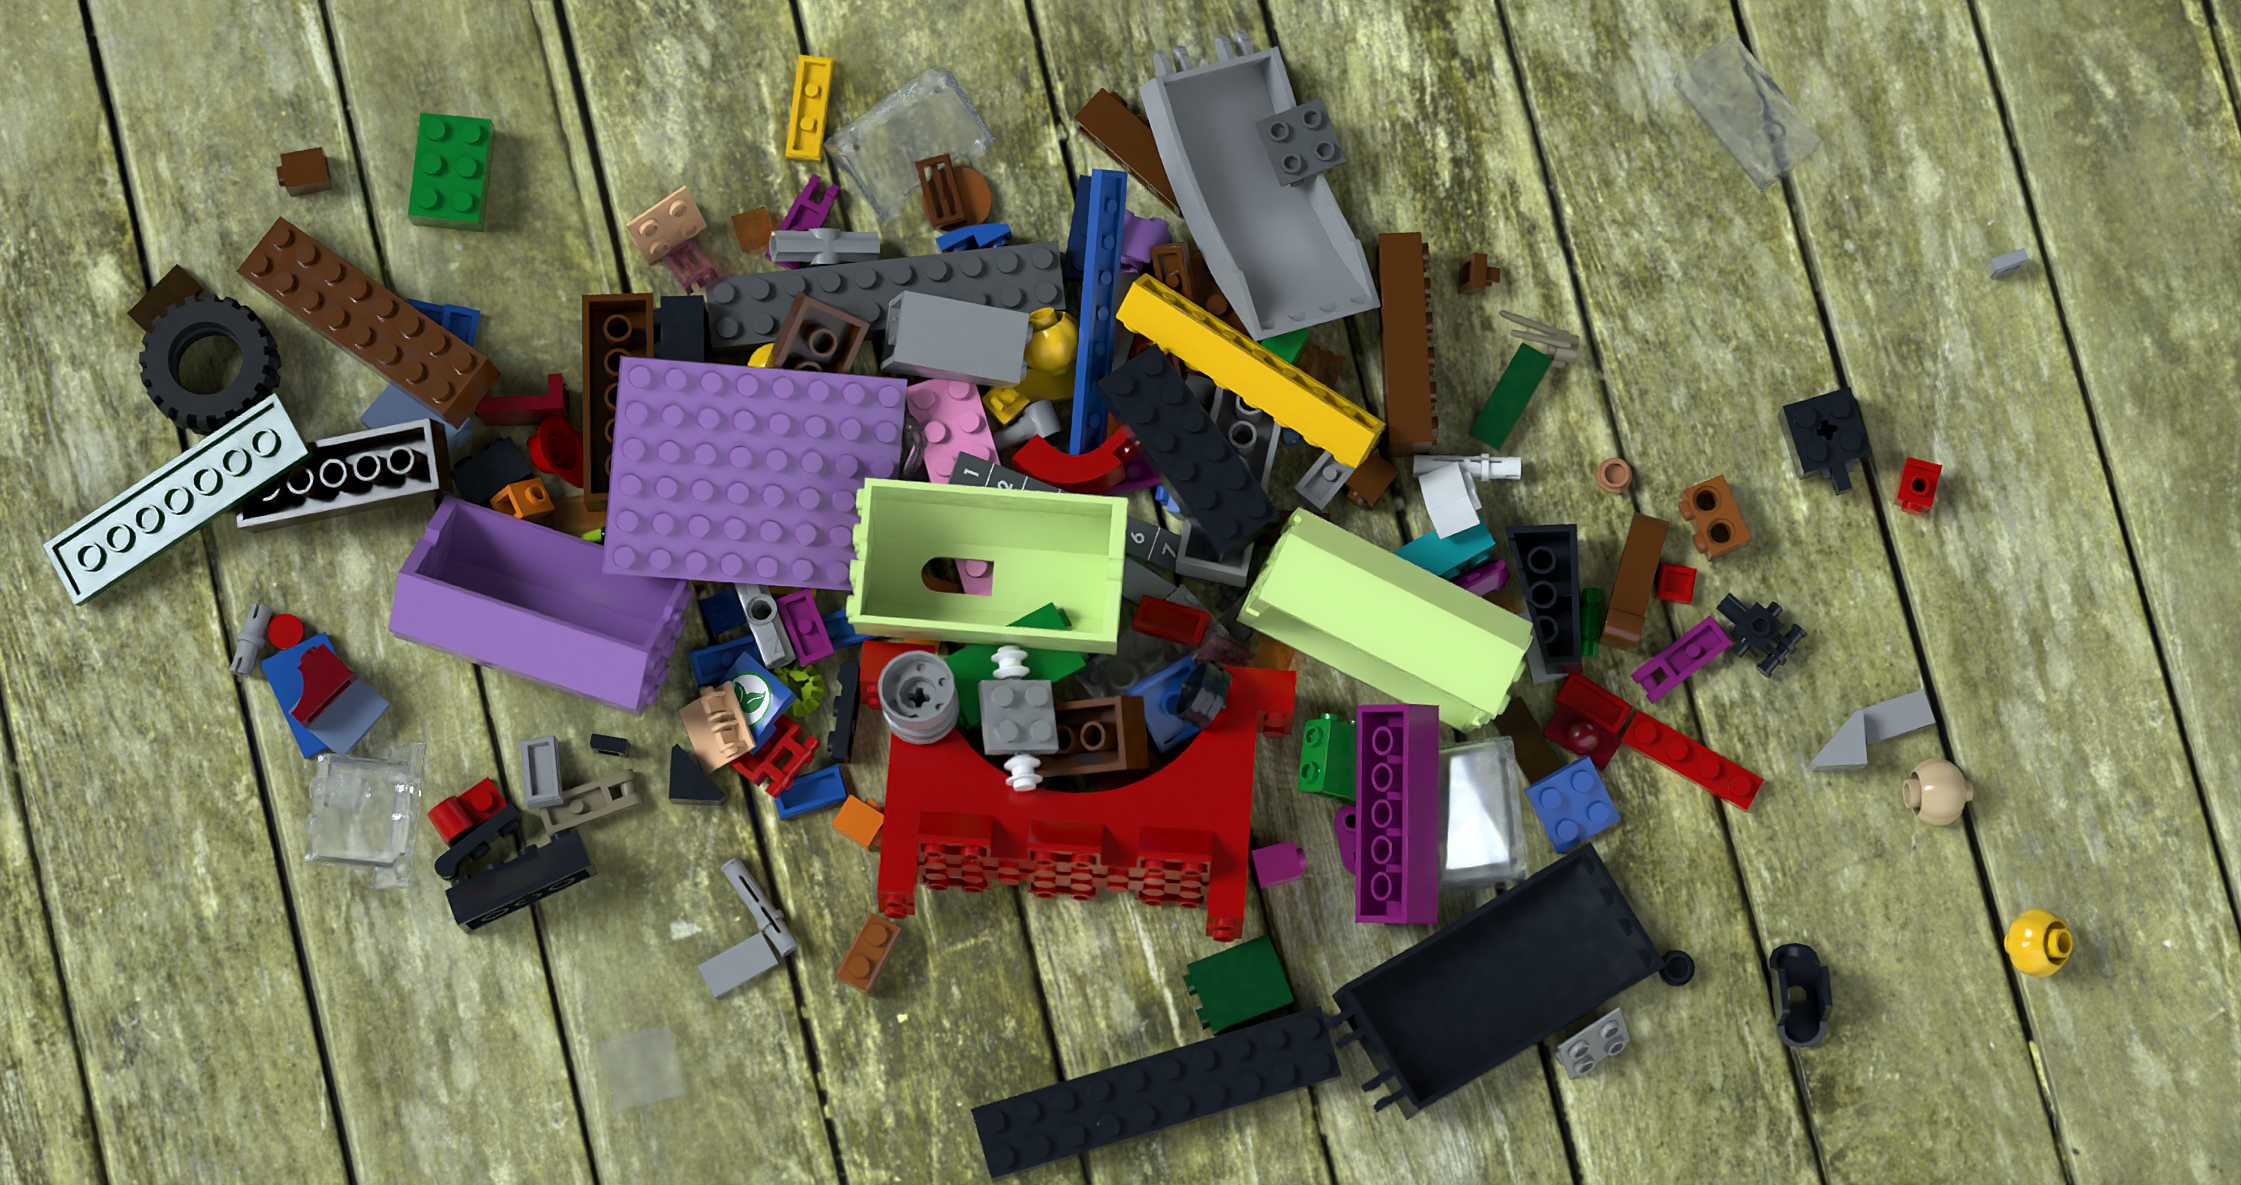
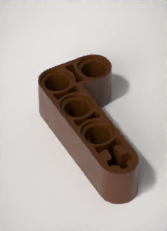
M1634 512L1598 644L1634 653L1645 620L1644 614L1669 521Z

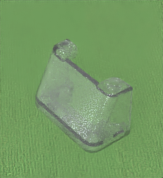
M934 65L917 74L836 132L823 146L877 219L880 221L884 219L890 221L898 217L905 210L903 207L907 201L905 196L921 185L915 166L916 161L949 153L952 163L959 157L967 158L971 156L974 160L988 152L990 149L989 144L996 139L951 71ZM944 163L937 164L939 171L945 168ZM930 166L924 168L927 180L933 176Z
M1511 736L1439 745L1438 893L1513 887L1526 878L1527 862L1514 746Z

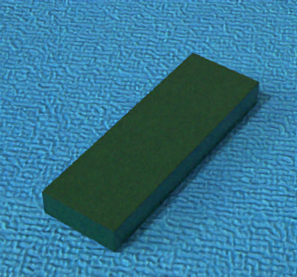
M1522 342L1468 434L1500 452L1553 363V359Z

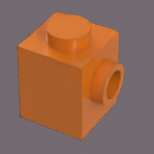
M540 477L508 484L489 500L494 511L534 524L538 523L555 509Z
M850 794L831 826L833 830L870 852L874 845L877 847L881 846L884 807L869 798L862 802Z

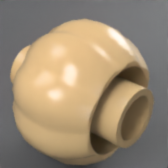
M1930 758L1920 762L1912 770L1910 779L1904 781L1903 798L1905 806L1912 808L1913 814L1921 821L1932 826H1944L1954 822L1961 815L1966 801H1971L1973 798V787L1971 780H1965L1960 769L1953 763L1945 759Z

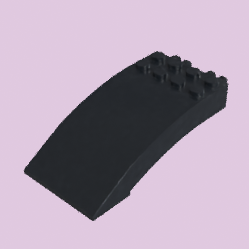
M1589 842L1534 873L1519 884L1433 935L1343 985L1332 995L1341 1012L1323 1024L1329 1030L1335 1029L1344 1021L1348 1022L1353 1032L1341 1036L1335 1042L1336 1046L1341 1050L1358 1040L1379 1074L1361 1086L1365 1093L1372 1092L1384 1083L1391 1094L1376 1101V1104L1373 1105L1375 1111L1378 1113L1396 1103L1408 1121L1663 969L1666 967V964L1595 848Z

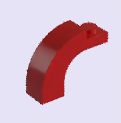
M1120 427L1100 447L1082 455L1062 453L1053 448L1039 434H1036L1012 457L1016 472L1072 494L1096 495L1112 488L1126 478L1122 462L1131 460L1138 451Z

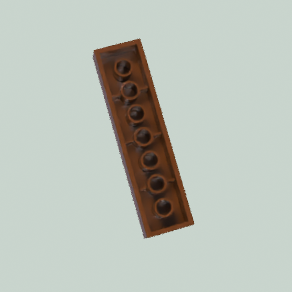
M281 216L236 271L254 290L456 430L461 427L501 375L499 370L483 354Z

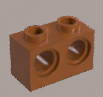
M1723 474L1683 490L1680 496L1681 502H1678L1680 513L1685 522H1691L1696 533L1692 535L1696 550L1700 555L1705 554L1708 562L1746 547L1749 544L1751 537ZM1699 496L1710 497L1714 502V509L1710 511L1700 509L1697 506L1696 498ZM1714 528L1725 530L1728 534V541L1725 543L1715 542L1711 538L1710 530Z

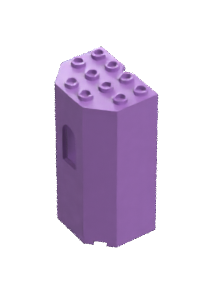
M447 495L427 525L423 539L418 540L398 573L389 630L394 633L395 638L641 718L647 705H654L658 696L659 685L664 686L667 680L670 665L666 664L674 650L676 637L681 638L687 618L682 617V611L687 610L693 590L688 589L689 579L603 573L604 546Z

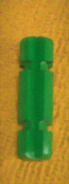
M1584 588L1581 595V604L1584 605V607H1581L1583 658H1595L1598 654L1599 642L1596 639L1599 637L1601 612L1598 605L1601 604L1602 592L1597 588Z

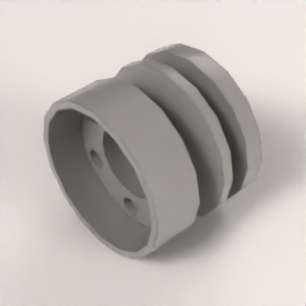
M924 651L905 652L893 658L882 670L878 682L879 699L885 721L892 733L900 739L917 745L934 743L945 737L956 725L960 708L954 676L947 663L938 656ZM920 701H926L923 702L922 708H916L919 706Z

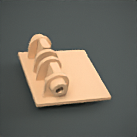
M685 185L626 224L633 236L631 238L638 250L642 252L649 265L659 258L666 256L671 250L686 240L693 238L699 231L707 227Z
M730 681L715 689L708 687L701 690L700 698L679 710L705 775L712 773L756 747Z

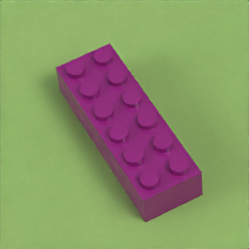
M1357 705L1355 923L1437 924L1439 705Z

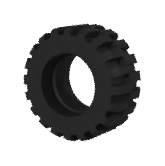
M205 294L203 300H198L193 295L185 298L186 304L178 307L176 303L168 306L166 309L169 314L163 319L157 316L151 323L155 329L152 334L145 333L142 340L145 351L139 352V364L143 368V371L140 372L141 381L146 387L147 394L152 402L176 426L183 430L189 428L194 434L205 435L207 431L216 432L271 396L273 388L279 387L281 379L278 374V369L282 367L281 357L276 349L278 346L264 322L247 305L242 306L236 299L228 296L224 300L219 299L216 294ZM215 335L229 337L239 346L243 356L241 370L234 382L224 390L209 395L194 394L186 389L178 375L179 363L185 351L194 342L204 337Z

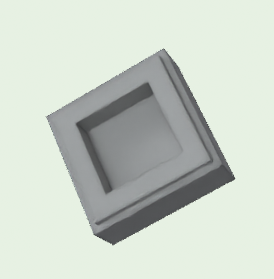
M2025 248L1992 258L1986 266L1989 278L1995 279L2022 270L2029 259Z

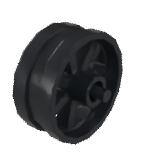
M1207 660L1201 661L1187 680H1182L1180 683L1182 690L1176 703L1175 716L1185 722H1191V725L1200 730L1206 728L1220 709H1225L1227 705L1224 701L1230 689L1231 673L1222 668H1217L1215 664Z

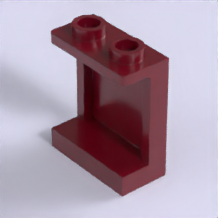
M562 373L548 374V395L492 397L491 390L489 389L475 407V416L480 417L485 427L541 425L546 418L553 415L562 417L570 423L569 387Z

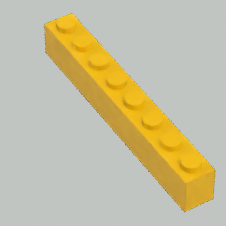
M1147 273L1133 282L1115 316L1124 322V326L1131 332L1143 334L1152 340L1154 344L1157 343L1162 351L1171 352L1181 358L1188 368L1194 371H1201L1211 377L1218 387L1235 392L1250 407L1261 409L1273 416L1274 421L1280 426L1292 428L1303 435L1304 440L1310 445L1327 450L1342 465L1352 466L1356 469L1369 456L1386 423Z

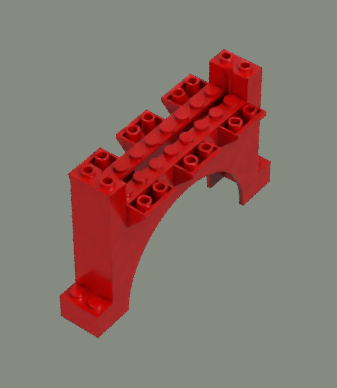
M863 640L860 670L862 705H868L873 710H883L879 699L878 682L882 670L893 658L912 651H924L935 654L936 646ZM1224 666V670L1232 675L1230 689L1224 701L1227 705L1225 709H1220L1213 721L1200 732L1192 744L1177 759L1159 772L1131 785L1103 792L1065 793L1039 787L1029 791H1015L1014 786L1006 784V780L1011 776L998 770L983 759L967 743L956 726L945 737L936 742L920 745L905 742L891 731L877 884L879 913H885L886 917L892 919H905L907 915H915L918 878L920 885H926V888L930 890L943 891L948 887H961L963 891L968 893H981L984 889L991 890L992 879H997L1000 884L1017 885L1019 881L1027 882V892L1034 893L1039 898H1054L1058 894L1070 895L1071 899L1077 901H1089L1092 897H1099L1100 887H1107V890L1113 893L1128 892V889H1136L1135 900H1142V903L1148 906H1161L1164 902L1178 903V906L1182 908L1196 909L1200 905H1207L1205 936L1213 937L1214 941L1222 943L1233 942L1234 939H1242L1256 733H1263L1264 737L1273 739L1282 738L1284 735H1291L1297 671ZM920 701L919 706L916 708H922L923 702L926 701Z

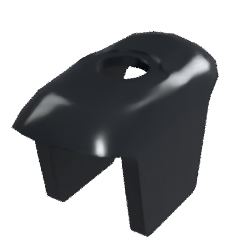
M1800 943L1781 945L1773 950L1769 958L1778 1035L1784 1044L1792 1047L1804 1048L1820 1042L1827 1030V1021L1833 1010L1828 965L1820 963L1817 953L1808 945ZM1794 985L1802 987L1806 992L1805 1003L1797 1007L1790 1005L1787 989Z

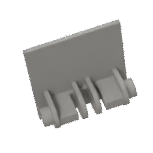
M1618 1007L1558 1046L1559 1050L1554 1055L1561 1065L1564 1064L1570 1080L1577 1075L1587 1074L1594 1068L1597 1062L1608 1055H1616L1623 1050L1626 1043L1630 1042L1620 1008Z

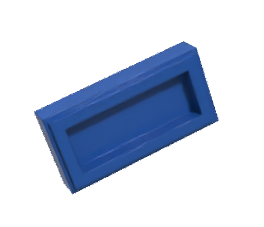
M839 764L794 777L792 779L794 784L788 791L785 789L775 800L780 820H784L846 801L849 796Z

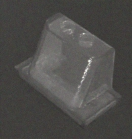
M409 742L391 747L388 751V759L330 753L319 754L316 777L312 778L309 787V796L313 801L311 813L307 815L305 820V833L308 834L305 862L373 872L371 890L388 892L408 888L427 744Z

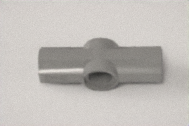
M816 228L809 229V231L779 230L771 232L769 254L771 255L772 262H809V265H839L841 262L876 261L880 254V240L877 232H840V229Z
M733 582L745 612L748 626L753 633L766 669H778L788 665L796 657L768 585ZM765 609L771 612V615L765 620L754 618V614L759 610Z

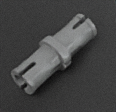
M251 603L243 632H239L236 638L239 644L229 672L241 677L244 674L245 678L252 677V671L259 650L264 649L266 643L263 638L270 616L273 613L271 608L261 604L258 607V604Z

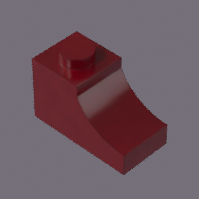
M324 643L318 648L316 646L309 648L299 660L301 664L297 667L303 676V693L291 715L305 729L357 680L353 672Z

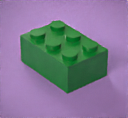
M420 112L408 216L413 226L483 232L496 131L491 119Z

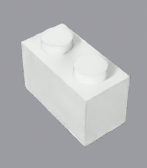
M1458 461L1418 477L1427 511L1440 539L1480 524L1476 510L1482 508L1476 492L1477 488L1470 472L1463 473Z

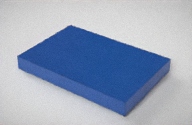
M326 632L260 662L306 760L330 748L308 729H305L288 711L301 698L303 693V676L297 669L301 664L299 661L301 656L312 646L318 648L322 643L337 656Z

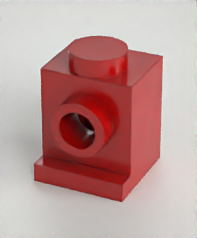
M1907 457L1902 464L1893 505L1901 506L1902 512L1911 515H1922V512L1928 513L1933 505L1942 465ZM1914 481L1923 483L1924 491H1915L1912 483Z

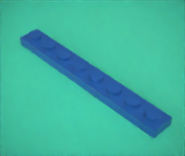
M1092 169L1070 455H1082L1094 451L1106 441L1109 410L1097 395V382L1112 372L1115 316L1117 313L1128 172Z

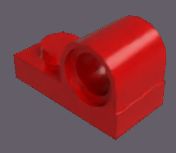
M486 777L460 796H451L433 807L427 813V816L446 845L451 848L507 804L489 777Z

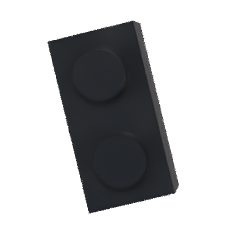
M510 436L504 440L502 437L492 440L484 447L485 451L474 458L467 456L454 464V470L451 471L452 480L465 501L485 508L492 506L489 500L508 484L535 478Z

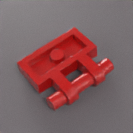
M784 714L773 723L777 730L754 755L746 752L729 762L736 771L758 787L767 776L770 777L773 781L765 789V792L775 800L784 789L786 791L789 790L794 784L792 779L804 765L808 766L815 758L813 754L821 745L811 735L803 745L797 743L796 741L804 731ZM789 751L793 754V757L782 770L778 769L776 765Z

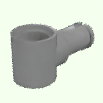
M1045 399L1025 408L1021 412L1023 416L1018 418V422L991 435L1000 454L1026 441H1030L1036 434H1039L1046 442H1050L1061 436L1065 430L1051 400Z

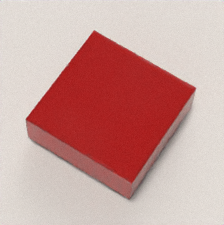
M1662 562L1655 599L1691 605L1697 568Z

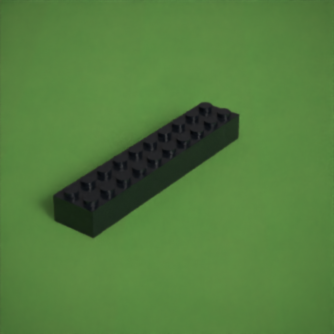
M1321 1006L972 1108L971 1112L991 1181H999L1340 1080L1342 1074L1329 1031L1323 1024L1325 1018Z

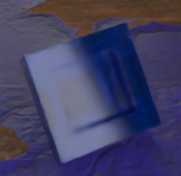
M733 588L700 601L714 636L747 623Z

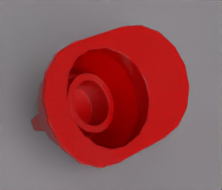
M553 415L546 418L540 425L539 431L529 437L526 442L530 448L533 463L543 473L559 475L576 488L584 489L583 435L562 417Z

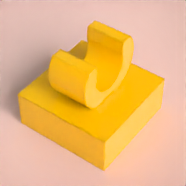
M994 386L981 398L982 405L1004 428L1020 415L1025 408L1031 405L1030 400L1016 386L1011 389Z

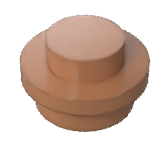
M1606 459L1597 469V483L1608 493L1616 494L1623 492L1631 483V468L1622 459Z

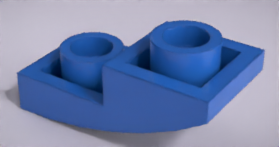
M980 224L957 229L935 239L939 253L970 250V246L975 244L977 249L1008 246V241L1012 240V233L1008 224Z

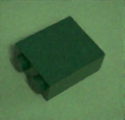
M1268 934L1187 964L1188 974L1182 976L1189 995L1196 994L1201 1008L1196 1009L1203 1030L1209 1028L1212 1036L1294 1004L1293 996Z

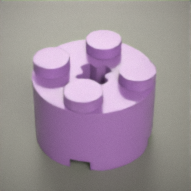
M1125 209L1120 273L1138 272L1139 278L1147 273L1156 279L1150 247L1155 244L1172 243V235L1168 231L1169 224L1159 218H1149L1147 220L1137 217L1132 211Z

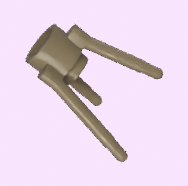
M1505 310L1499 312L1501 317L1550 335L1548 337L1519 330H1511L1510 332L1513 337L1547 344L1546 355L1553 357V363L1550 367L1564 369L1565 362L1575 363L1578 353L1579 336L1571 335L1569 331L1556 329L1515 313L1513 314Z

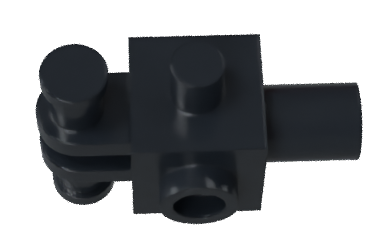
M1729 592L1716 607L1719 612L1736 625L1730 633L1737 640L1730 648L1731 651L1739 658H1742L1748 650L1756 657L1763 651L1767 657L1761 663H1758L1756 668L1767 678L1771 677L1773 670L1778 665L1783 666L1787 662L1785 655L1787 653L1793 655L1797 651L1796 644L1807 636V633L1795 623L1792 624L1790 631L1785 636L1780 633L1784 624L1777 617L1783 609L1774 601L1766 609L1758 602L1749 609ZM1772 640L1778 645L1776 648L1770 644Z

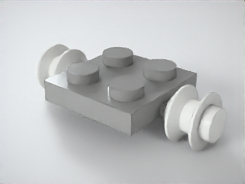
M1004 646L999 648L998 653L991 657L993 662L999 663L1000 668L993 672V676L999 680H982L977 685L985 755L1014 754V757L1004 764L1006 770L1012 771V777L1006 780V784L1014 786L1015 791H1029L1035 789L1036 783L1042 781L1041 775L1034 774V768L1040 765V760L1029 754H1054L1059 750L1050 680H1020L1029 673L1028 667L1021 666V661L1027 658V652L1019 650L1018 646Z

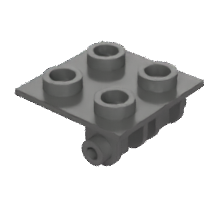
M1321 97L1255 122L1281 187L1289 184L1291 187H1297L1304 183V178L1347 162Z

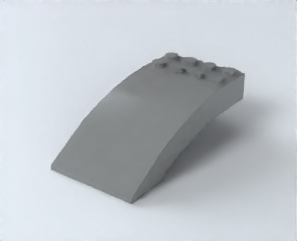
M1236 31L1233 41L1238 57L1235 58L1229 38L1225 35L1216 36L1214 46L1219 62L1193 68L1185 46H1176L1173 48L1172 56L1177 73L1173 72L1166 51H1155L1153 53V62L1157 77H1154L1138 88L1159 155L1181 212L1201 255L1216 283L1254 341H1260L1381 307L1360 239L1356 240L1323 173L1320 172L1304 178V183L1297 187H1291L1290 184L1281 187L1255 122L1297 107L1278 46L1254 53L1246 31Z

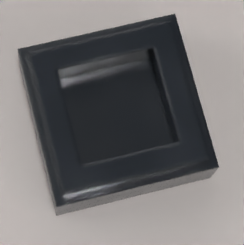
M592 733L590 747L594 753L624 758L629 756L631 744L628 739Z

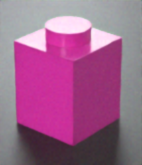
M1293 840L1251 851L1250 856L1259 890L1301 880L1303 875L1301 870L1307 869L1302 847L1296 849Z

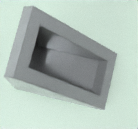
M1857 709L1810 762L1807 766L1808 769L1812 772L1863 769L1868 764L1863 712Z

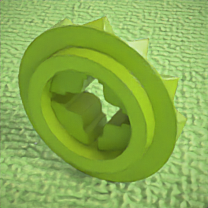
M794 660L784 667L775 669L771 673L788 689V676H791L796 683H805L809 680L801 688L803 701L800 702L797 697L783 712L785 716L793 718L806 716L812 713L821 703L824 695V684L821 675L812 665L802 668L800 661Z

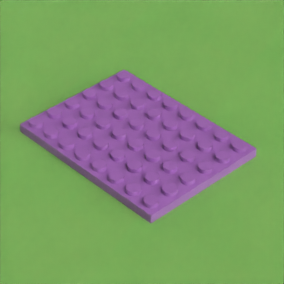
M620 356L602 572L606 574L853 591L852 581H850L851 559L858 560L855 545H853L854 524H861L862 517H858V510H856L858 488H864L865 478L898 480L907 379Z

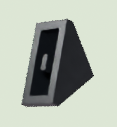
M678 744L674 745L671 751L669 800L671 804L723 806L727 802L725 795Z

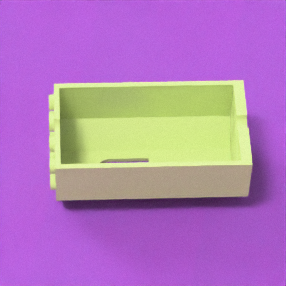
M865 478L864 488H858L856 510H858V517H862L861 524H854L853 545H855L858 560L851 559L850 581H852L851 586L855 596L848 595L846 610L848 623L853 624L856 634L1103 654L1117 653V634L1119 633L1126 548L1128 498ZM935 558L994 562L992 595L983 596L932 591L922 581L923 567L927 562ZM1053 602L1056 610L1064 609L1072 626L1066 627L1068 631L1007 626Z
M1300 507L1294 511L1280 531L1282 536L1276 540L1274 546L1272 545L1239 612L1237 621L1404 704L1439 705V721L1462 733L1468 734L1476 728L1480 729L1483 723L1487 724L1490 719L1494 720L1497 714L1501 715L1510 699V695L1506 691L1513 681H1518L1526 663L1521 661L1532 642L1533 636L1530 635L1533 623Z

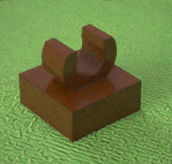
M1474 252L1460 259L1458 294L1472 296L1486 289V287H1491L1492 282H1500V268L1487 267L1488 254Z

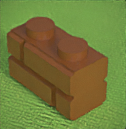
M870 911L862 924V930L858 931L835 974L838 981L867 996L871 993L903 933L900 927Z

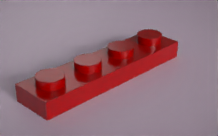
M1637 710L1620 740L1623 745L1745 813L1764 781L1759 776L1640 710Z

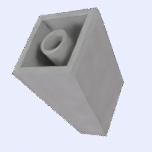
M904 290L890 300L879 371L1011 389L1017 386L1020 380L1023 381L1027 373L1028 361L1023 359L1025 345L1029 346L1033 333V325L1028 324L1030 314Z

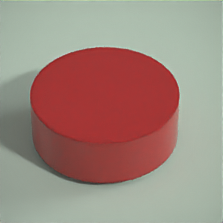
M280 614L270 622L268 637L275 647L285 651L304 641L305 627L296 616Z

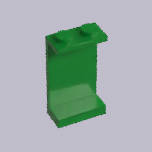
M1053 602L1007 626L1068 631L1066 627L1072 626L1064 609L1056 610ZM973 643L942 659L947 663L954 676L959 698V708L971 731L982 725L977 685L982 680H999L993 676V672L1000 668L999 663L993 662L991 657L998 653L999 648L1004 646ZM1019 647V650L1027 652V658L1021 661V666L1029 668V673L1020 680H1050L1051 684L1076 671H1079V673L1086 670L1084 660L1088 659L1089 656L1087 652Z

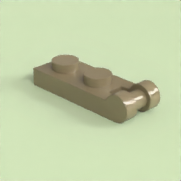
M626 769L564 791V804L539 808L548 836L551 837L560 831L571 830L644 804L642 794L636 791L633 782L636 780L633 769ZM620 786L623 797L613 800L609 789Z

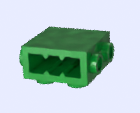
M1321 714L1320 719L1305 720L1297 791L1345 804H1356L1357 721H1346L1344 723L1342 722V716L1335 714Z

